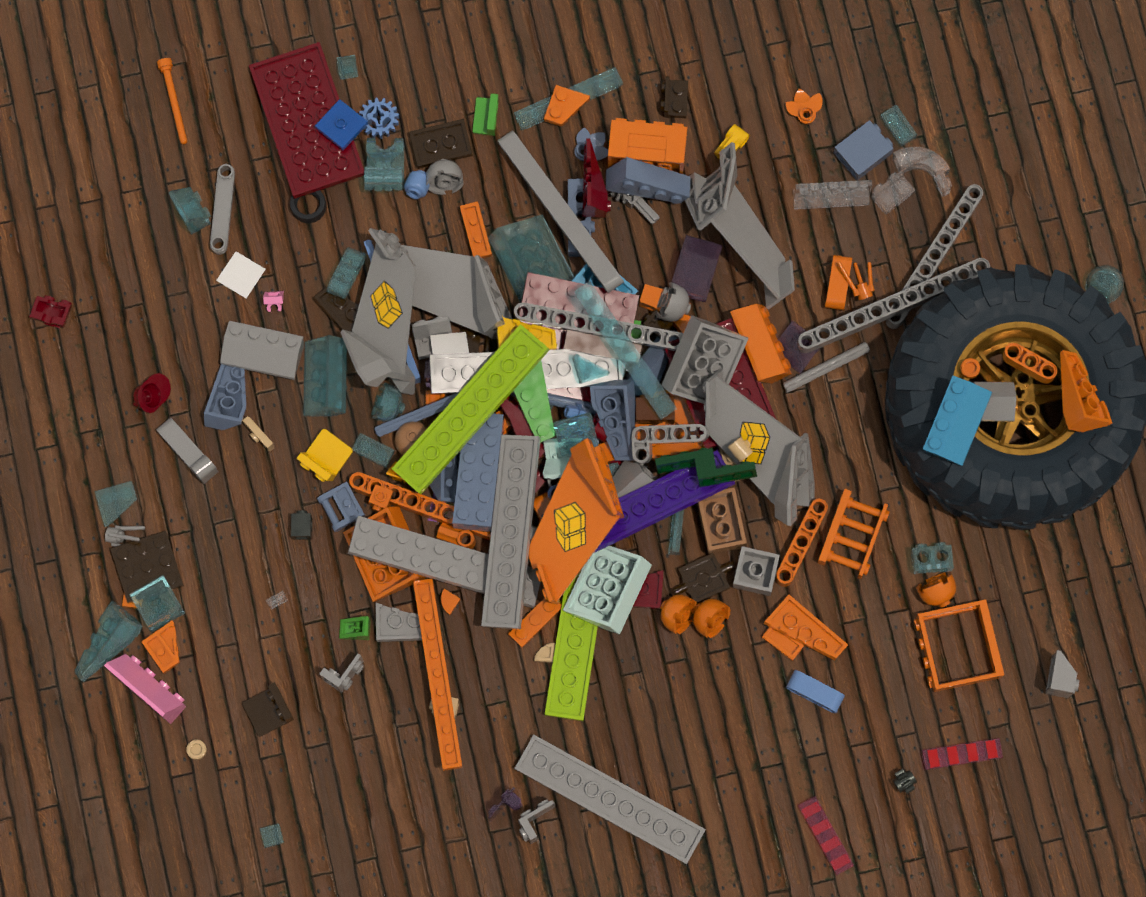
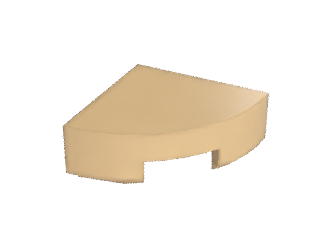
M555 643L543 646L536 653L534 662L553 663Z

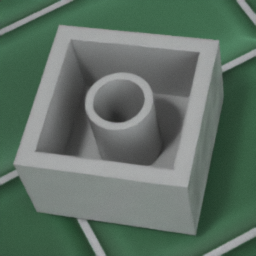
M742 546L733 588L771 596L780 555Z

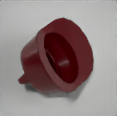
M161 373L151 375L143 384L135 389L133 406H138V408L147 413H154L170 396L171 384L169 379Z

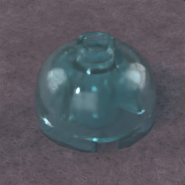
M1101 265L1089 273L1085 282V289L1087 290L1090 286L1094 287L1106 298L1108 303H1111L1121 295L1124 289V279L1117 268L1111 265Z
M384 382L379 389L383 392L376 396L373 405L372 419L388 422L395 419L398 414L403 413L405 403H402L403 396L399 389Z

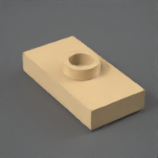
M247 416L242 420L244 425L252 432L249 435L256 443L260 441L269 452L274 449L273 442L250 417Z

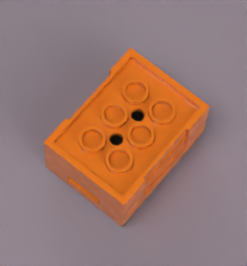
M624 118L611 120L608 168L629 157L683 174L687 127H684V124L672 123V125H665V122L654 121L652 124L646 123V120H635L634 122L627 121Z

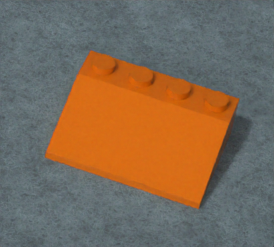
M386 507L368 518L410 531L400 507ZM355 526L343 532L348 545H350ZM353 555L373 602L412 586L413 581L427 578Z

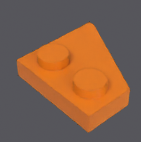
M556 85L544 121L562 127L571 116H574L579 111L582 105L590 100V95Z

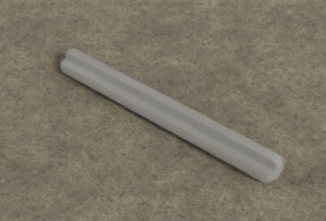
M864 342L783 383L785 391L790 392L868 353L870 350L869 346Z

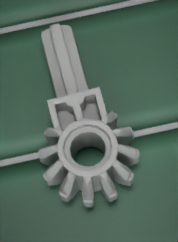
M610 192L611 197L616 196V202L622 199V203L626 204L630 209L635 206L651 224L659 220L660 217L643 200L644 197Z

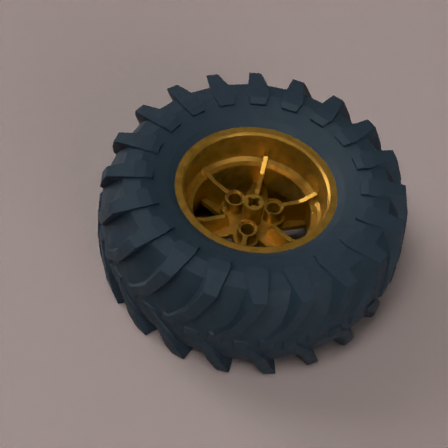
M1016 264L1015 271H1004L992 267L977 271V278L953 281L944 287L942 295L935 296L932 300L922 305L912 323L906 327L899 339L890 362L885 394V414L893 448L902 465L907 467L914 484L927 496L931 494L944 510L959 518L963 514L984 527L998 528V524H1001L1002 526L1019 530L1034 529L1038 523H1060L1071 518L1072 514L1076 511H1082L1100 500L1116 484L1135 456L1141 444L1146 425V360L1141 345L1136 346L1132 328L1123 314L1118 312L1114 315L1106 298L1094 287L1090 286L1084 291L1070 275L1055 269L1052 276H1049L1031 265ZM1017 343L1055 364L1057 367L1056 375L1061 385L1033 384V378L1018 369H1015L1012 376H1009L991 364L988 359L1003 354L1008 344ZM1062 350L1077 353L1088 372L1086 376L1091 385L1096 386L1098 390L1095 392L1100 402L1104 401L1112 420L1111 425L1086 432L1069 430L1064 414L1059 426L1055 430L1047 425L1040 413L1039 406L1062 400L1060 352ZM973 358L979 362V374L985 382H1014L1017 396L1015 421H997L994 438L978 427L964 464L961 466L925 452L923 447L952 376L954 375L969 381V379L962 376L960 366L965 359ZM1025 360L1027 366H1035L1032 360ZM1024 376L1027 379V383H1020L1017 377ZM1031 408L1034 411V415H1027L1025 409ZM1019 422L1039 439V441L1030 444H1008Z

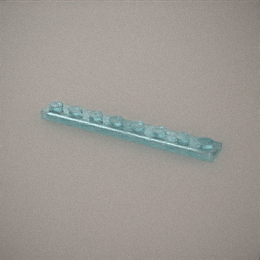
M587 282L574 291V294L658 417L662 420L677 409L591 282Z

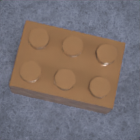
M735 487L724 489L697 503L708 555L741 549L742 546L746 547L747 542Z

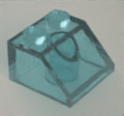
M191 187L168 192L190 234L211 224L209 221L211 215L206 207L202 208L199 203L202 199L197 191L193 192Z
M164 575L129 594L151 632L185 614Z

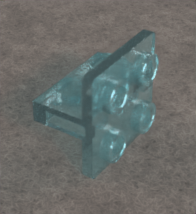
M591 413L554 422L555 437L558 441L562 457L571 455L570 448L587 438L592 441L594 447L598 446Z

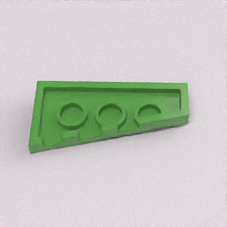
M540 360L515 388L513 393L533 436H539L541 443L555 437L542 362Z

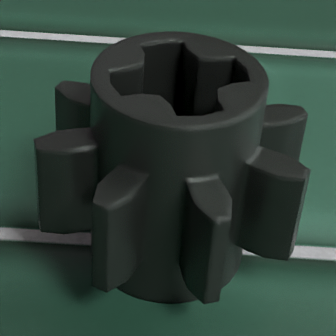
M902 768L894 774L896 778L892 781L900 793L905 790L906 794L914 790L915 787L913 785L917 781L910 770L905 772Z

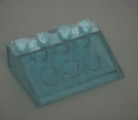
M543 214L498 227L488 237L520 303L527 272L568 281L574 278Z

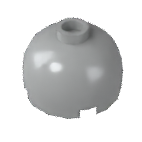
M441 159L434 162L426 172V185L429 184L430 186L428 190L440 195H445L447 190H452V193L457 192L464 185L461 168L451 160Z
M670 282L668 283L670 287H665L660 296L657 307L661 308L660 313L656 312V316L662 320L673 322L681 319L684 314L687 315L691 304L689 303L687 291L680 285Z

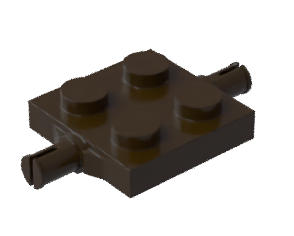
M714 553L709 554L678 569L683 584L673 588V592L677 595L686 591L693 600L700 603L730 589L725 573L736 569L735 565L731 561L722 566L717 561Z

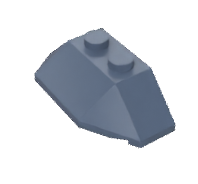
M461 450L429 485L438 501L455 503Z

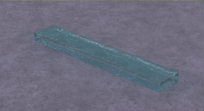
M616 67L568 89L590 95L591 100L622 86L623 81ZM552 96L514 112V116L522 131L544 121Z

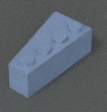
M626 157L606 170V190L679 204L690 197V176Z

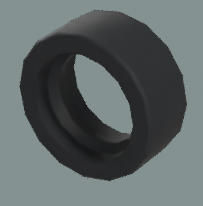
M321 190L310 193L319 200V208L316 212L308 215L298 210L297 203L300 197L294 199L293 194L291 195L290 207L296 219L303 223H314L323 217L327 206Z

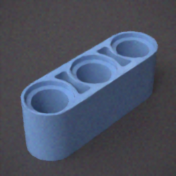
M794 670L786 685V688L791 692L835 714L845 697L841 692L798 670Z

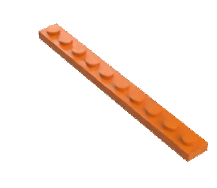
M433 580L413 581L442 769L445 771L462 768Z

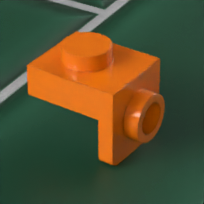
M375 485L368 501L370 506H372V510L379 512L386 507H391L389 502L393 491Z

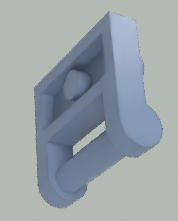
M347 482L317 498L333 524L334 532H338L355 522L358 516L365 517ZM332 497L345 518L339 521L328 501Z

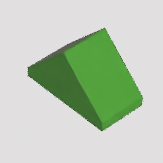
M363 616L341 619L339 639L370 640V618Z

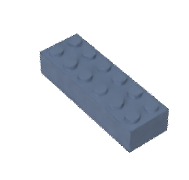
M493 413L461 449L452 521L453 528L486 532H491L501 435H503L504 414Z

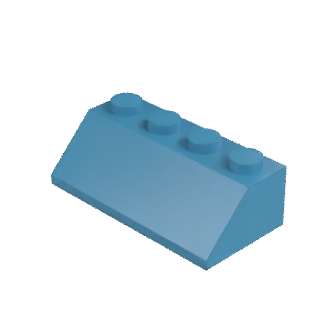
M953 375L923 450L963 466L992 392Z

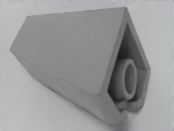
M624 460L613 476L618 498L658 479L652 474L646 464L638 463L635 460Z

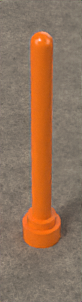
M163 58L157 61V66L161 73L164 74L180 143L186 144L187 137L171 76L172 60L171 58Z

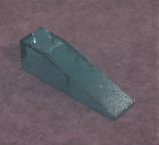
M113 601L110 602L98 621L100 627L96 634L92 633L90 638L92 639L89 649L84 650L74 671L83 682L132 643L143 627L134 616Z

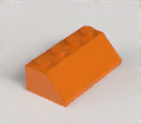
M753 304L731 311L730 313L738 333L749 338L745 350L758 381L772 384L791 375V364L783 354L784 347L775 335L777 331L768 318L770 316L768 309L763 305Z

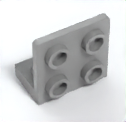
M357 654L341 677L339 676L340 674L331 668L329 670L323 668L320 676L323 681L342 693L343 690L347 691L352 685L353 681L351 679L355 674L358 675L362 671L364 660L360 654Z

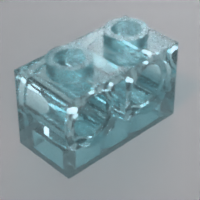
M945 542L935 543V546L927 547V544H918L911 550L913 574L952 571L954 568L952 546L946 545ZM944 553L947 560L940 561L937 558V554ZM924 554L927 557V562H920L917 556Z

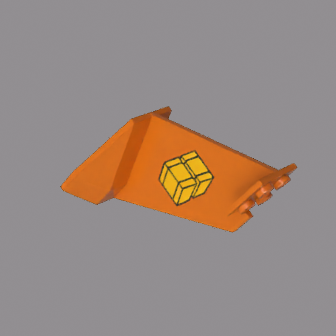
M588 438L570 448L572 455L529 546V559L532 568H538L536 571L537 578L544 585V589H542L543 595L546 600L557 605L560 604L559 599L619 518H624L604 450L601 446L594 447L592 441Z

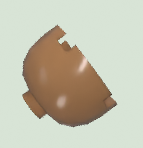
M411 421L399 427L395 434V445L401 456L428 428L426 425Z

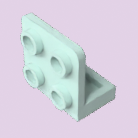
M583 437L555 438L544 441L546 462L543 478H561L572 455L570 448L583 441Z

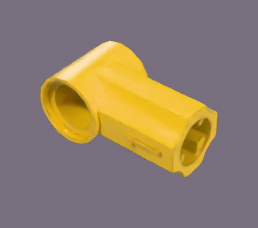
M734 124L714 154L720 160L721 150L733 142L737 151L745 145L750 135Z

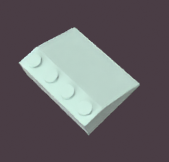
M612 546L593 553L582 568L563 611L620 635L652 564L642 556Z

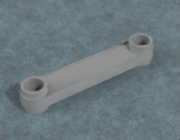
M229 164L221 165L217 173L210 247L218 255L224 254L227 251L235 183V171ZM224 171H231L229 176H222ZM216 243H224L221 248H215Z

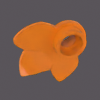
M798 89L794 101L786 102L788 113L798 117V120L803 124L812 123L816 118V113L822 108V96L820 93L810 98L802 89ZM808 113L810 117L805 118L803 114Z

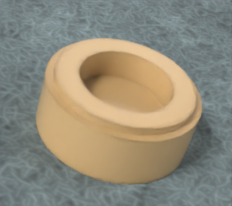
M193 740L187 745V754L194 760L202 759L207 753V747L201 740Z

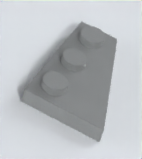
M376 603L377 642L422 640L418 614L404 612L394 607L390 608Z

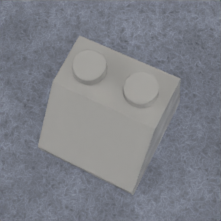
M1059 650L1051 657L1045 694L1069 698L1072 694H1075V691H1078L1079 680L1076 679V671Z

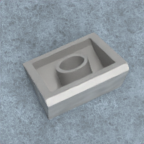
M974 382V384L992 392L981 421H1015L1017 396L1014 382Z

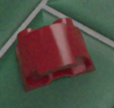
M47 295L44 297L37 296L29 317L33 320L43 321L45 325L64 328L72 303L67 300L55 302V298Z

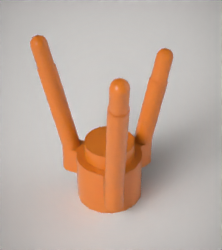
M840 261L837 263L850 285L854 297L857 296L858 300H863L873 296L872 291L875 290L871 262L867 263L869 285L867 282L863 283L857 263L853 264L859 285H856V287Z

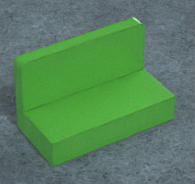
M491 94L490 98H476L473 134L495 136L499 104L498 94Z

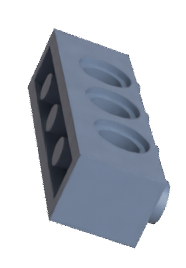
M568 179V206L576 216L582 215L583 203L577 202L576 199L583 197V179ZM591 217L580 221L590 235L591 232H595V221H591ZM568 240L569 257H581Z

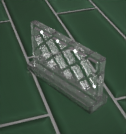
M872 180L796 184L795 189H793L794 209L869 205Z

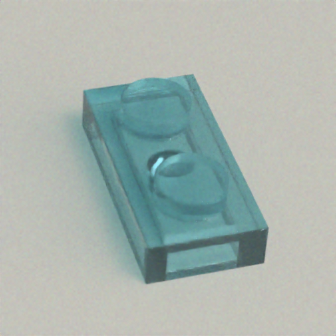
M897 105L881 114L880 117L901 147L917 137V133Z
M361 433L352 448L354 453L385 468L395 452L394 449Z

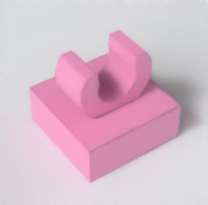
M284 291L264 293L263 301L264 304H268V312H271V305L273 304L278 306V311H281Z

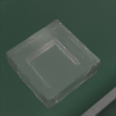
M281 591L268 598L266 602L270 609H274L288 599L284 592Z

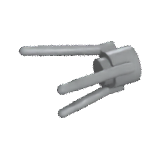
M116 525L115 528L108 527L105 541L111 543L113 547L122 545L120 543L124 539L139 541L138 537L124 535V531L144 530L145 526Z

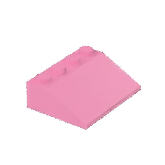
M124 654L104 665L114 676L170 724L186 708L182 703L184 699L178 693L173 695L169 692L168 689L170 687L163 680L160 682L155 680V674L149 668L144 670L140 667L141 662L134 655L129 657L127 654Z

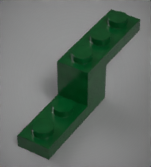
M701 448L693 452L684 451L677 455H663L655 459L658 474L696 467L700 487L757 477L755 462L745 461L739 465H724L721 468H716L713 448Z

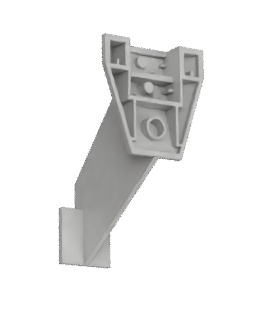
M731 142L720 151V167L707 178L695 172L690 175V197L685 202L697 229L701 231L708 224L712 223L764 283L766 308L770 309L795 290L793 263L791 260L785 262V257L735 186L737 178L735 143Z
M401 245L408 251V256L416 266L412 306L436 316L449 317L451 322L489 336L493 340L497 339V327L505 324L503 317L513 320L490 267L479 255L473 257Z

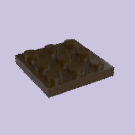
M166 531L141 538L139 541H132L110 548L127 603L184 586Z

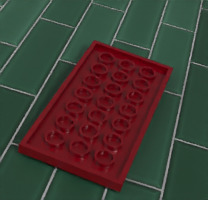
M320 42L249 65L294 199L366 175L354 140L342 150L315 128V125L339 100Z

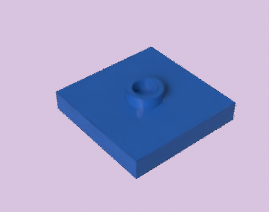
M339 99L315 125V128L344 150L368 125V121Z

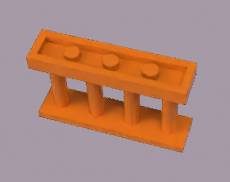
M844 489L818 564L825 566L826 561L837 562L859 570L858 578L861 579L863 574L867 575L870 564L867 563L881 523L882 521H887L890 511L887 510L888 504L886 503L883 509L880 510L855 501L850 497L852 491ZM852 507L879 517L876 528L846 518L847 515H844L845 509ZM839 525H846L873 535L869 546L841 536V533L837 532ZM840 543L865 552L863 564L835 554L831 550L832 544Z

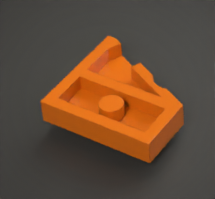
M170 621L142 641V644L163 674L180 663L176 629L173 621Z

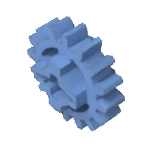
M375 98L373 103L371 100H368L369 105L363 104L364 111H359V115L368 121V125L364 128L366 129V135L372 133L373 138L379 135L380 139L383 138V134L389 137V131L395 132L394 125H399L398 120H396L399 119V113H396L397 107H392L391 101L386 103L385 98L381 102H379L378 98ZM378 112L381 116L380 124L377 120Z

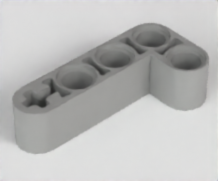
M171 417L156 429L160 436L203 484L219 472L211 460L200 451Z
M701 424L636 427L632 431L633 459L638 463H648L652 459V444L704 442L709 437V430ZM699 428L701 431H704L700 438L697 435H690V431L698 432ZM663 429L666 435L664 439L659 440L656 436L657 432ZM678 429H683L685 432L682 439H677L676 437ZM644 430L646 438L640 441L637 437L638 432ZM642 449L647 452V457L644 460L638 458V453Z

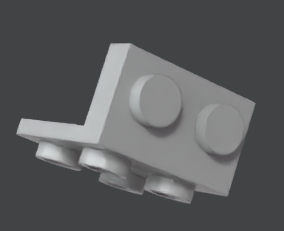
M438 316L433 320H419L412 324L419 360L433 355L430 335L452 333L449 317Z
M546 799L537 805L536 810L531 811L529 809L520 815L519 825L521 829L519 830L525 842L529 840L530 844L538 840L529 822L555 808L553 800L548 801Z

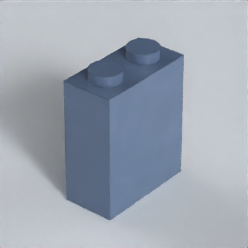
M869 120L835 146L833 153L858 181L888 158L894 148L890 139L884 138L878 125L872 124Z

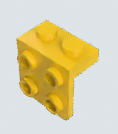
M322 429L307 452H301L297 459L301 462L300 465L304 469L314 471L316 473L315 477L323 482L325 480L333 481L353 453V449L327 429Z

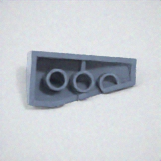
M672 336L669 338V342L678 338ZM656 337L653 342L657 343L660 339ZM649 346L640 357L639 364H635L625 376L624 380H634L635 396L645 394L651 395V397L654 396L668 363L664 349Z
M221 364L204 412V425L219 430H226L240 425L246 411L245 371L241 368Z
M613 380L590 385L592 407L594 411L596 410L600 419V426L605 431L606 440L614 459L634 460L632 456V431L635 429L634 380Z

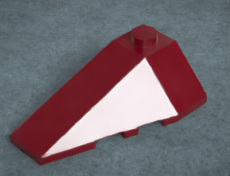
M586 138L584 143L582 217L605 218L607 212H610L611 201L608 200V193L591 140Z

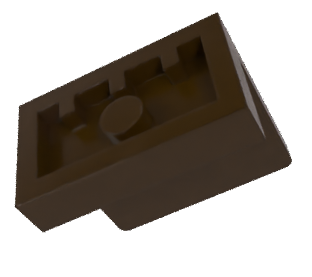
M275 682L268 685V690L242 703L259 737L294 720Z

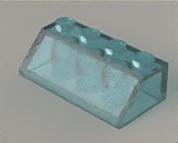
M328 335L305 342L304 416H337L346 413L347 348L343 338Z

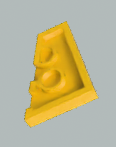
M504 317L505 324L497 327L498 348L521 324L550 350L557 349L556 334L553 329L535 324L530 325L520 322V320H511Z

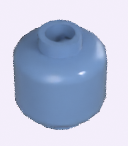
M422 170L410 172L404 184L407 195L413 199L425 197L430 187L429 184L426 185V172Z

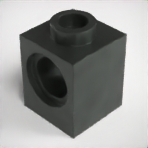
M299 510L291 514V537L293 540H312V515L308 511Z

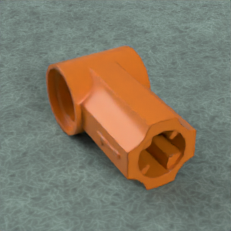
M443 522L438 529L437 539L469 549H473L476 545V539L469 530L455 529L453 526ZM465 536L471 537V541L468 544H463L462 539Z

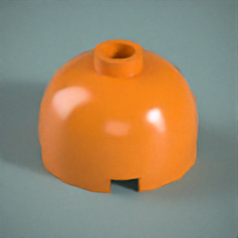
M946 572L934 575L925 580L927 584L922 586L920 583L916 587L921 599L931 606L939 605L940 607H945L951 603L950 599L956 593V583L951 572L946 575Z
M682 594L674 595L665 600L661 605V621L663 625L675 634L676 632L678 634L683 633L693 621L689 618L694 613L697 602Z
M707 599L702 603H698L694 608L693 623L696 630L707 638L715 637L724 628L725 625L722 624L724 619H729L730 607L717 599Z

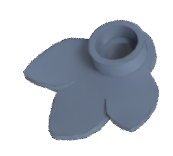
M583 128L577 134L576 141L578 145L575 147V156L579 160L584 161V155L581 154V150H584L586 138L591 140L597 161L608 156V149L603 147L605 133L600 132L590 135L588 130Z

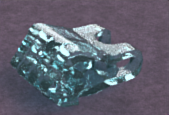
M367 138V167L364 168L365 190H373L374 188L375 191H383L385 189L388 192L393 191V189L403 190L404 139L395 138L394 144L384 150L376 144V138Z

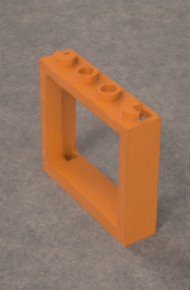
M986 600L917 614L914 625L916 631L920 632L921 638L918 639L920 650H924L925 657L923 658L925 669L929 670L928 684L930 688L933 687L934 692L999 679L1004 676ZM978 610L993 673L939 684L924 621Z

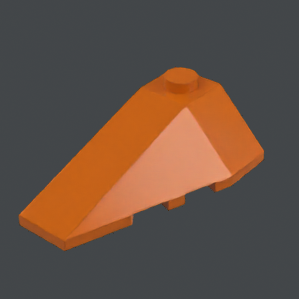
M1062 350L1060 352L1063 414L1068 429L1086 432L1111 425L1112 420L1105 402H1100L1095 393L1098 391L1096 386L1091 385L1086 377L1088 372L1077 353Z

